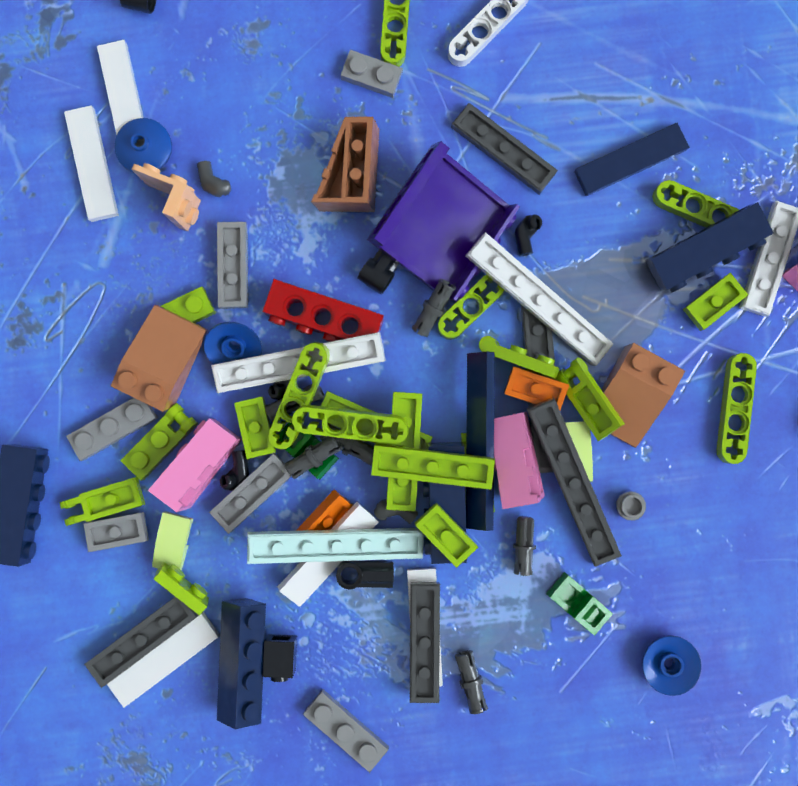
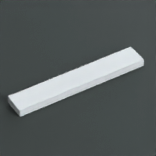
M486 232L482 234L466 254V257L592 366H597L613 346L609 339Z
M380 332L323 343L327 346L330 353L329 362L324 373L386 361ZM304 347L211 365L217 393L290 380ZM318 348L314 351H309V355L312 356L310 365L306 367L303 364L302 366L303 369H310L316 374L318 370H313V365L316 361L323 358L319 355L320 350ZM302 374L298 378L306 377L308 375Z

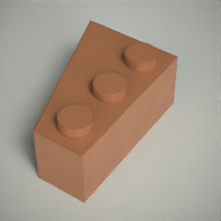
M344 117L331 150L332 156L327 168H324L321 177L323 179L317 194H314L311 201L319 211L375 212L380 129L374 117Z

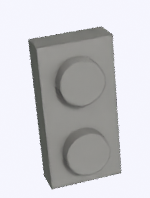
M350 50L341 72V80L394 98L403 68Z
M144 512L84 523L88 552L149 540Z

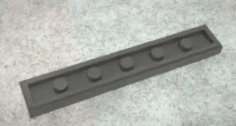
M521 305L524 349L528 350L526 356L537 359L540 354L555 360L552 331ZM528 402V408L531 407V406H533V405H536V404H533V403ZM529 416L540 473L553 472Z
M552 397L526 408L593 565L596 567L621 557L622 555L555 398Z

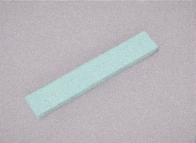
M418 528L247 532V564L423 559L424 534Z

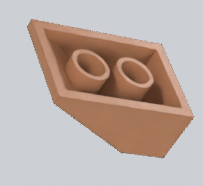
M154 305L123 356L111 387L162 412L170 409L178 401L208 329L159 305Z
M635 343L625 346L601 389L625 423L611 433V435L636 448L672 397L685 370Z

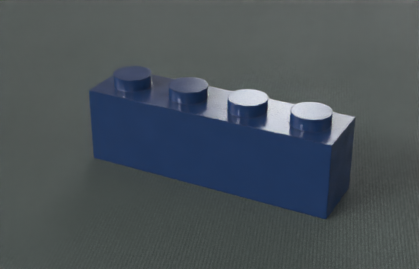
M757 202L736 211L645 261L660 290L670 289L672 293L687 285L685 280L695 275L699 279L713 272V265L721 261L725 265L740 257L738 252L747 247L751 251L766 244L765 238L774 234Z
M462 442L428 443V450L465 454ZM423 482V497H429V508H424V513L437 502L466 532L465 487ZM424 537L425 555H430L431 564L451 563L427 537Z
M2 445L0 454V564L19 567L31 563V559H33L36 553L34 538L35 531L39 528L41 522V515L38 512L40 502L45 495V485H43L44 474L47 472L50 464V458L47 456L48 449L21 445Z
M248 598L222 601L217 721L233 729L261 724L266 603Z

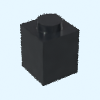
M296 635L267 636L264 641L263 677H271L273 682L288 681V678H293L296 671Z

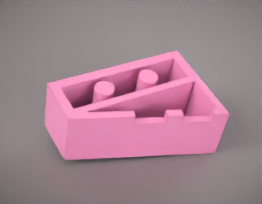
M527 412L494 418V468L497 471L502 509L539 503L545 497Z
M209 418L207 421L203 420L197 426L193 433L195 436L189 443L182 446L176 458L148 490L176 513L193 506L242 441L239 436L216 419Z

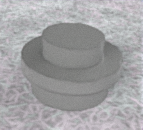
M629 491L619 496L616 502V509L622 518L632 521L643 516L646 503L640 494Z

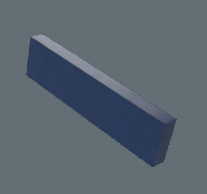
M675 123L578 167L574 173L585 196H588L687 151L690 147L678 123Z

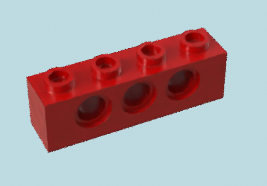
M273 279L262 311L265 315L269 316V322L280 326H285L286 322L296 325V331L307 335H312L313 331L323 334L322 339L328 342L380 332L384 321V315L276 279ZM297 302L302 303L304 306L303 312L298 316L290 315V306ZM320 312H329L331 314L329 323L326 325L316 323V316ZM346 321H356L358 323V330L353 334L343 332V325Z

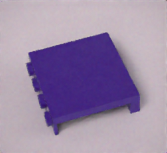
M440 141L431 145L367 240L432 290L436 288L439 279L450 282L449 286L453 284L456 289L448 301H457L467 293L469 289L468 283L472 277L482 271L466 257V254L485 232L500 244L501 239L499 237L504 230L510 228L517 217L515 214L520 206L518 204H507L447 154L450 148Z

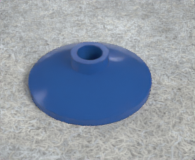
M138 118L129 121L119 130L114 148L116 157L122 166L134 173L131 170L133 164L143 167V164L147 163L160 170L170 158L172 142L169 133L160 123L148 118ZM140 139H144V144L140 147H137V141Z
M237 322L217 324L210 329L204 341L205 354L213 365L262 355V345L257 334L246 325ZM231 341L237 342L239 345H233Z
M663 636L653 641L646 649L642 659V670L645 679L652 688L659 693L676 696L688 692L695 686L701 674V659L696 648L687 640L678 636ZM668 658H672V665L670 667H665V660Z

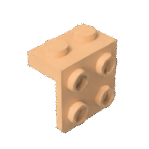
M144 163L143 167L133 164L131 170L146 185L170 194L162 213L178 228L189 231L190 226L194 225L198 219V207L201 200L195 195V190L187 185L188 181L175 174H171L170 177L162 175L158 168Z

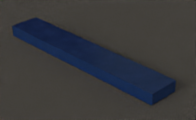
M486 351L467 354L466 455L494 458V352ZM494 473L492 490L466 487V529L493 530Z

